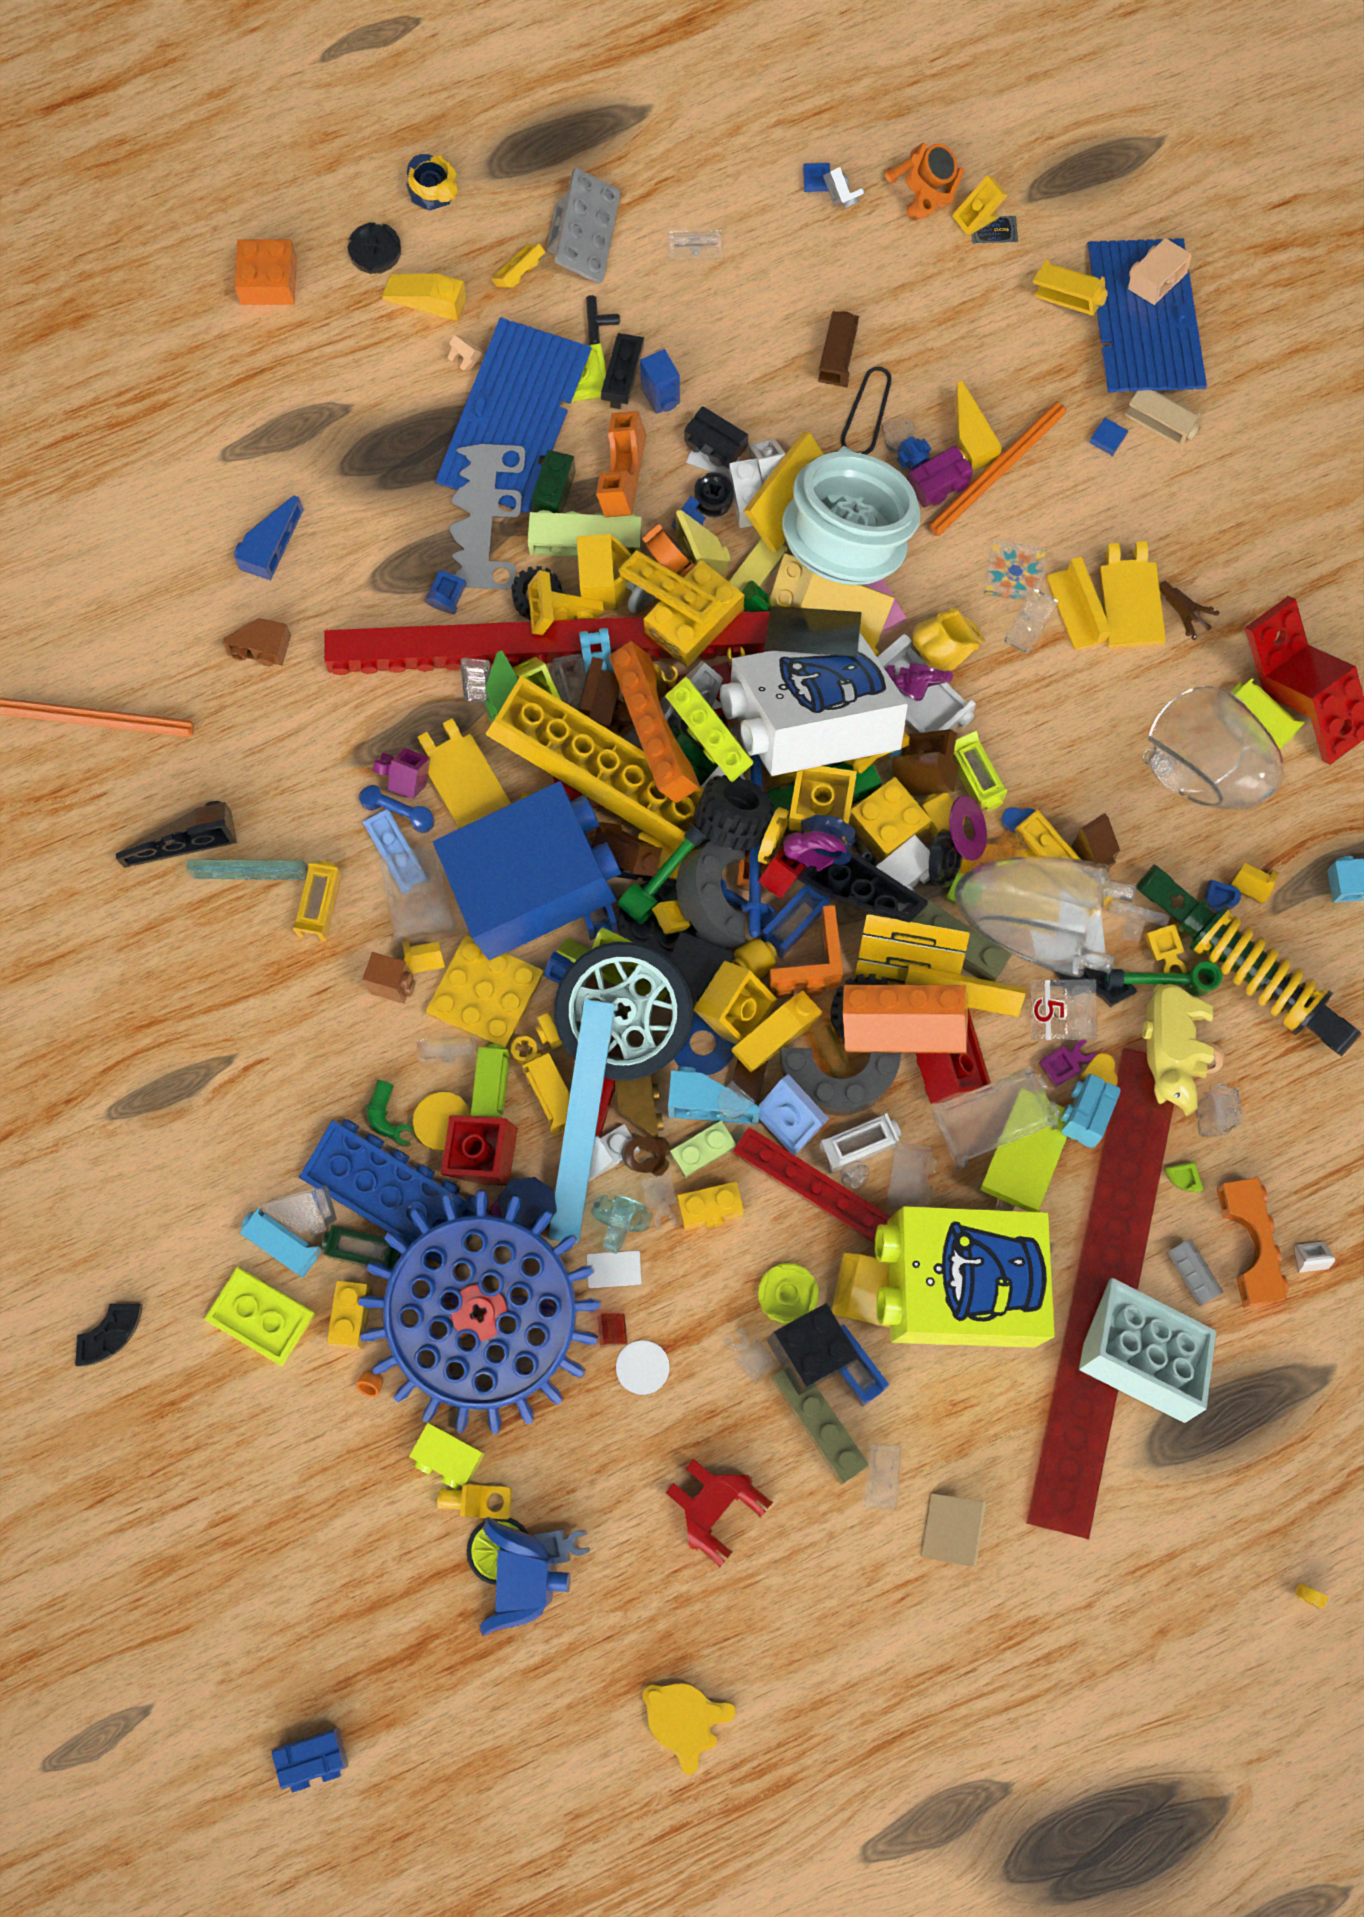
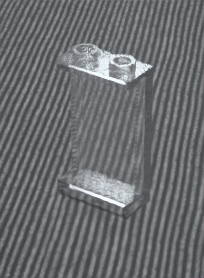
M1033 1067L932 1107L933 1118L957 1170L968 1166V1159L1048 1126H1050L1051 1130L1058 1128V1117H1061L1059 1109L1054 1100H1048L1045 1094L1048 1091L1046 1082L1041 1074L1036 1075Z

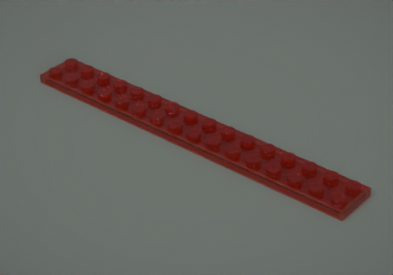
M1123 1048L1121 1051L1116 1084L1121 1092L1105 1130L1026 1524L1087 1540L1090 1538L1118 1389L1079 1370L1083 1344L1111 1278L1138 1290L1174 1103L1168 1100L1162 1104L1158 1103L1154 1093L1156 1082L1148 1065L1147 1053L1129 1048Z

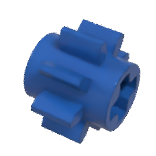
M912 436L904 440L898 447L899 452L897 454L899 457L896 460L903 470L909 468V470L914 469L930 460L928 456H930L929 451L931 447L925 438L920 441L919 438L916 439Z

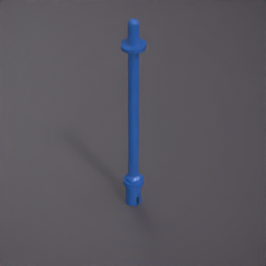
M758 754L751 755L753 765L750 766V781L762 788V760ZM761 843L757 847H751L749 903L742 905V912L749 914V935L753 938L760 935L761 914L768 912V906L761 903V884L758 882L761 877V862L758 861Z

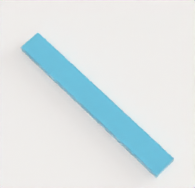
M584 1000L554 1197L557 1212L551 1219L548 1237L551 1240L562 1241L565 1237L575 1234L578 1238L575 1244H578L580 1240L615 1011L614 1003Z

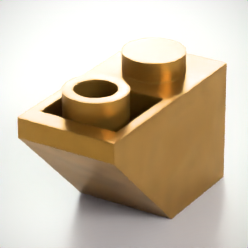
M651 1075L634 1080H615L620 1116L649 1138H658V1131L664 1130L662 1112L656 1113L654 1102L660 1101L658 1083L652 1084Z

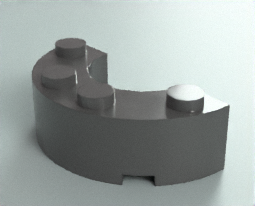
M709 838L701 842L698 847L695 846L682 860L677 874V898L685 920H690L697 930L695 934L701 940L728 950L745 943V915L735 911L727 903L722 893L721 876L725 867L745 859V850L740 849L738 851L729 847L727 849L718 843L715 844L710 841L711 839Z
M781 1047L780 1052L783 1077L789 1074L824 1114L836 1116L856 1114L869 1109L878 1102L890 1089L901 1061V1053H871L868 1064L862 1072L851 1078L838 1079L830 1077L819 1070L813 1060L811 1048Z

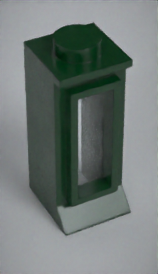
M335 1225L331 1226L330 1232H325L322 1241V1249L325 1250L324 1255L326 1257L367 1267L368 1263L372 1261L382 1263L394 1269L400 1257V1252L391 1247L384 1237Z

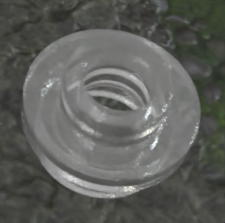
M861 1161L850 1162L840 1172L842 1176L841 1182L845 1187L858 1188L866 1183L870 1170Z

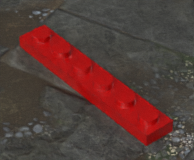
M750 1127L747 1128L732 1152L735 1156L874 1244L878 1225H887V1220L891 1217Z

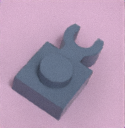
M565 1528L532 1535L546 1547L547 1554L554 1556V1564L570 1561L569 1552L573 1555L581 1556L590 1551V1547L580 1548L576 1543L578 1537L587 1535L586 1530H577L567 1538Z

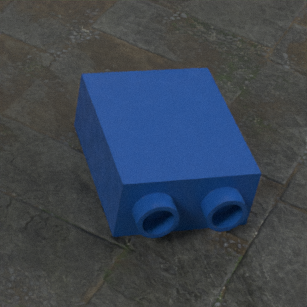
M561 781L432 841L471 937L488 960H492L617 901L608 880L622 874L607 842L593 848L587 832L600 826L586 795L584 794L571 801Z

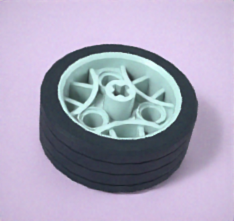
M612 942L597 946L581 955L568 968L559 983L554 1000V1020L558 1036L567 1053L574 1060L576 1059L584 1000L596 997L602 1002L615 1004L611 1035L615 1040L609 1045L608 1053L619 1044L624 1059L608 1055L604 1078L611 1080H634L649 1076L668 1065L681 1052L690 1036L694 1022V1000L690 984L682 970L672 959L653 947L635 942ZM621 962H634L638 964L630 977H628ZM614 963L624 982L606 989L601 969ZM594 974L596 975L599 990L584 987ZM642 978L649 980L652 986L650 993L646 996L638 994L635 988L637 981ZM666 987L670 993L672 1004L656 1000ZM621 1003L624 1006L631 1007L632 1011L628 1012V1019L625 1015L620 1016L618 1010L622 1009ZM653 1005L673 1010L670 1026L651 1025ZM632 1030H638L644 1036L643 1044L639 1047H634L628 1042V1034ZM652 1030L669 1031L663 1042L658 1046Z

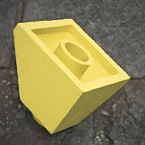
M682 510L676 511V538L680 547L691 560L690 563H694L696 566L703 560L720 575L727 574L728 562L731 561L727 547L725 545L721 547L717 536Z

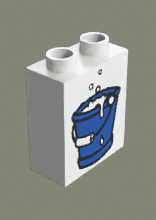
M859 634L857 657L768 651L732 658L731 683L723 684L720 688L722 710L727 719L737 718L739 720L742 743L746 753L750 756L758 754L771 776L901 749L908 703L861 634Z

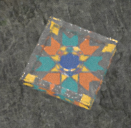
M992 540L984 594L1039 603L1047 548Z

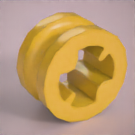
M520 1036L512 1042L511 1053L517 1063L524 1065L529 1057L538 1053L536 1042L531 1037ZM523 1043H527L529 1049L533 1050L530 1055L526 1053L527 1057H521L520 1051L517 1050L518 1046L523 1047Z

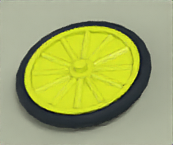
M512 1518L493 1519L502 1525L529 1534L522 1524ZM483 1521L474 1529L468 1540L467 1560L477 1577L484 1582L496 1585L498 1549L501 1547L492 1542L483 1530L485 1521Z

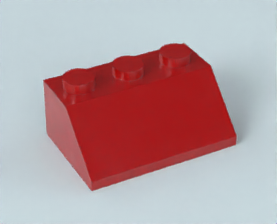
M969 1009L967 1053H915L930 1104L950 1103L993 1091Z

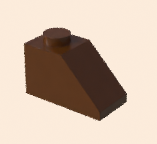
M1106 813L1083 826L1071 846L1093 873L1099 869L1101 872H1104L1116 863L1115 858L1120 851Z

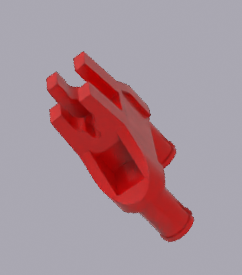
M693 1459L685 1470L704 1485L697 1496L692 1499L675 1483L665 1493L685 1510L689 1547L696 1551L699 1548L720 1568L725 1560L716 1551L721 1552L726 1558L733 1551L729 1550L711 1534L713 1531L711 1527L734 1499L743 1501L760 1518L766 1511L757 1504V1501L767 1509L772 1505L773 1501H770L752 1485L751 1476L712 1475Z

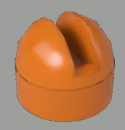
M372 1370L365 1371L359 1377L356 1388L366 1396L377 1397L382 1389L383 1377L380 1373L373 1374Z

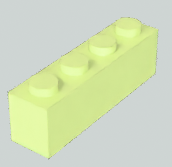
M541 510L537 513L530 512L528 531L529 554L536 556L578 557L577 536L612 534L632 555L636 550L641 552L642 519L633 514L605 518L604 513L600 512L593 515L580 514L574 511L566 512L565 514L552 513L547 510Z

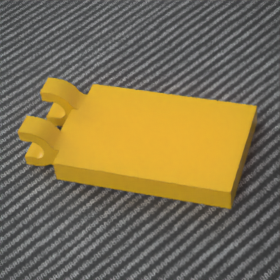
M1147 541L1135 543L1136 549H1132L1133 560H1120L1119 543H1108V550L1104 552L1106 565H1101L1098 571L1103 611L1111 629L1107 639L1108 648L1164 645L1166 641L1156 562L1148 563Z
M453 718L442 723L445 728L444 731L450 739L445 743L435 747L428 732L417 737L424 753L430 757L428 776L458 828H462L512 804L471 733L462 737Z

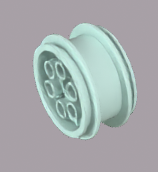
M856 452L828 453L816 458L801 469L794 482V499L787 505L782 518V528L787 544L796 559L813 573L825 579L848 585L871 584L882 580L899 569L907 554V540L916 532L921 515L917 496L910 482L889 464L872 456Z

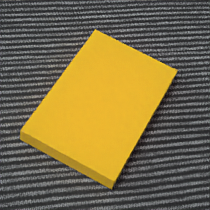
M813 573L800 608L862 612L860 634L867 644L875 648L895 597L864 585L842 584Z

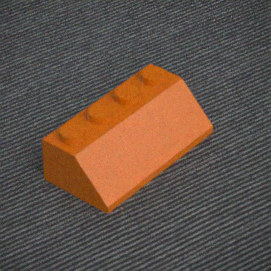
M844 985L843 1024L846 1052L967 1053L968 993L965 985Z

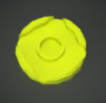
M782 1263L771 1268L763 1275L758 1287V1301L762 1311L771 1320L780 1324H789L815 1309L818 1302L819 1288L814 1277L806 1268L795 1263Z

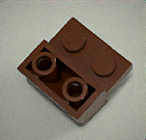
M947 729L907 734L909 736V745L902 748L901 756L893 757L892 759L893 776L898 779L911 796L954 792L959 764L952 761L957 733Z

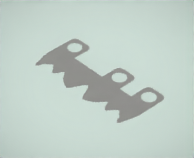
M478 444L458 448L456 451L466 455V458L471 462L469 466L460 471V475L470 480V482L458 489L451 502L469 512L470 517L449 526L454 540L464 548V550L452 555L462 566L454 575L465 579L467 583L465 587L509 590L512 588V584H514L515 565L511 562L489 561L492 516L517 517L521 511L522 495L517 490L495 489L496 472L519 473L523 471L525 449L522 446ZM507 451H515L519 454L520 461L515 467H507L503 464L502 457ZM510 495L515 498L516 507L512 511L505 512L499 508L498 502L502 496ZM499 567H504L510 572V579L504 584H498L492 578L494 570Z

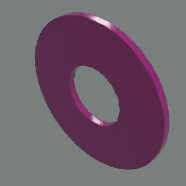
M960 796L953 802L950 811L951 837L959 854L966 860L974 861L983 855L986 848V822L977 802L969 796ZM965 816L971 819L974 826V837L971 841L966 838L963 831V819Z

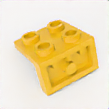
M787 551L783 555L770 597L771 606L800 608L813 572L802 565L791 551Z

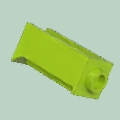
M486 1044V1048L478 1047L471 1116L502 1118L500 1114H504L510 1053L508 1049H504L503 1045Z

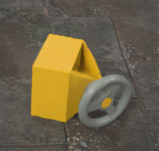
M612 534L577 536L581 597L603 601L604 611L617 610L629 590H631L632 593L628 601V610L631 613L642 611L656 598L620 576L618 569L631 554Z

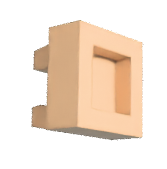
M454 335L449 343L452 348L448 359L457 362L459 357L462 356L463 363L460 368L463 371L469 372L477 362H482L486 354L473 342L462 336Z

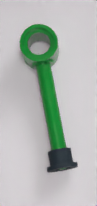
M693 822L689 824L691 827L684 835L686 838L648 884L643 888L638 883H635L620 898L618 905L639 924L644 923L654 913L652 908L659 903L653 896L690 850L694 846L698 847L704 838H709L705 837L701 833L702 830L698 829Z
M1209 961L1197 964L1194 968L1188 970L1187 973L1123 972L1122 969H1112L1111 966H1106L1104 972L1106 990H1110L1112 987H1122L1123 984L1184 985L1186 990L1196 997L1206 996L1217 988L1222 980V973L1219 967ZM1198 973L1203 974L1207 978L1208 985H1204L1199 981Z

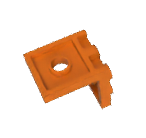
M835 905L823 906L820 919L825 964L770 969L768 988L773 995H776V998H790L794 996V993H800L801 991H804L808 996L822 994L823 990H834L840 987L839 983H841L843 969Z

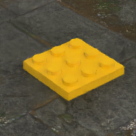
M465 935L426 1010V1014L485 1042L500 1044L504 1046V1049H507L544 976V970L507 953L488 960L472 937Z

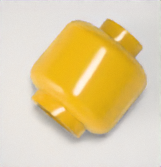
M753 938L735 950L732 963L751 970L760 980L770 973V969H775L777 952L770 942Z

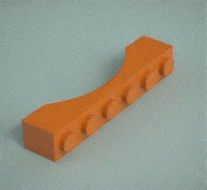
M630 641L610 654L609 659L658 791L678 803L700 789V785L691 763L676 741L663 714L656 690L658 676L650 655L633 641Z

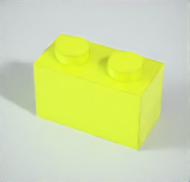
M427 1423L409 1457L416 1460L413 1465L415 1468L430 1475L432 1470L443 1475L441 1482L457 1490L459 1485L463 1486V1484L470 1483L485 1454Z

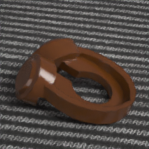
M643 1136L636 1137L627 1141L623 1146L621 1152L622 1159L629 1169L639 1173L651 1172L654 1176H661L667 1171L669 1161L666 1159V1156L670 1153V1144L664 1137L655 1139ZM641 1145L647 1152H653L655 1158L646 1159L643 1163H639L634 1158V1149Z

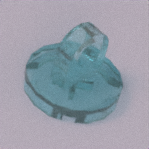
M602 1195L594 1200L591 1212L598 1221L608 1225L603 1243L604 1250L617 1254L625 1241L627 1231L639 1232L647 1230L653 1215L651 1212L647 1213L648 1208L633 1199L615 1196V1200H607L608 1196Z

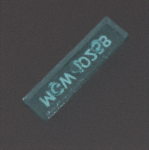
M187 860V871L194 879L306 880L308 872L304 861Z

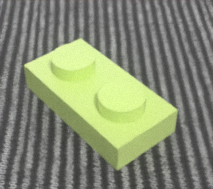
M721 1120L674 1148L670 1153L685 1178L732 1151L737 1144Z

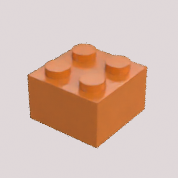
M237 239L234 287L241 305L295 304L297 256L291 239Z

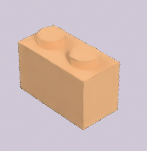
M1165 238L1157 246H1152L1141 262L1137 261L1132 266L1129 272L1130 282L1128 289L1155 305L1188 273L1191 253Z

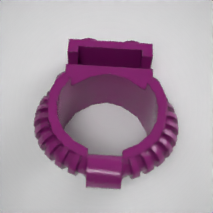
M910 663L909 669L901 667L899 675L895 674V665H887V668H884L898 690L915 701L923 700L928 687L949 683L953 679V674L949 670L942 671Z

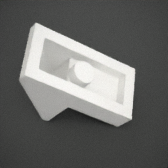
M625 1124L602 1138H599L598 1135L595 1137L589 1181L623 1162L621 1153L623 1146L632 1139ZM638 1146L634 1149V1155L640 1152Z

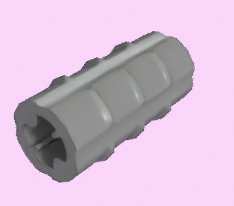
M1192 1239L1167 1252L1174 1263V1267L1179 1271L1182 1280L1187 1284L1190 1293L1193 1294L1199 1306L1223 1293L1216 1280L1217 1278L1213 1276L1208 1267L1209 1264H1206Z

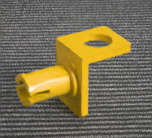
M463 1484L462 1490L440 1489L437 1496V1505L439 1509L460 1510V1515L465 1517L487 1518L488 1516L492 1519H509L512 1488ZM494 1493L500 1494L504 1502L503 1507L498 1512H493L488 1506V1500Z

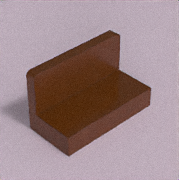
M592 657L578 711L603 727L608 728L613 716L619 683L615 673L601 669L603 659Z

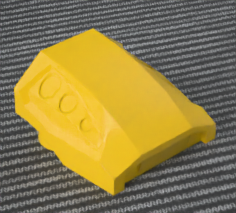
M844 1253L831 1309L834 1316L876 1324L890 1329V1325L879 1324L876 1313L878 1290L881 1286L889 1287L888 1262H878L876 1258L866 1255Z

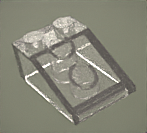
M434 845L380 856L394 935L398 942L455 930L442 864Z

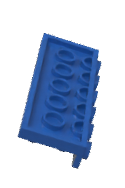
M346 1118L342 1121H331L299 1176L303 1181L385 1231L398 1234L409 1245L422 1235L419 1228L414 1224L410 1212L419 1208L425 1214L429 1224L435 1227L447 1221L446 1213L442 1207V1196L452 1195L459 1217L476 1214V1196L470 1194L468 1198L459 1192L460 1187L447 1179L444 1182L433 1177L435 1172L423 1164H419L418 1167L408 1161L410 1157L395 1148L393 1151H390L383 1146L384 1141L371 1133L368 1136L357 1131L359 1126ZM470 1234L467 1237V1246L469 1245L475 1234ZM428 1252V1257L442 1264V1257L438 1252Z

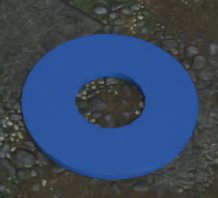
M694 1011V1022L690 1036L674 1060L680 1067L695 1068L696 1072L703 1073L704 1075L715 1074L729 1064L734 1055L731 1050L736 1044L722 1039ZM697 1031H708L715 1037L716 1046L710 1054L698 1055L691 1049L690 1039Z

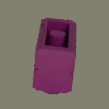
M954 445L909 471L907 480L913 487L917 500L925 508L930 504L934 506L939 505L954 490L956 492L963 491L970 484L973 470L968 461L963 458V454L957 446Z

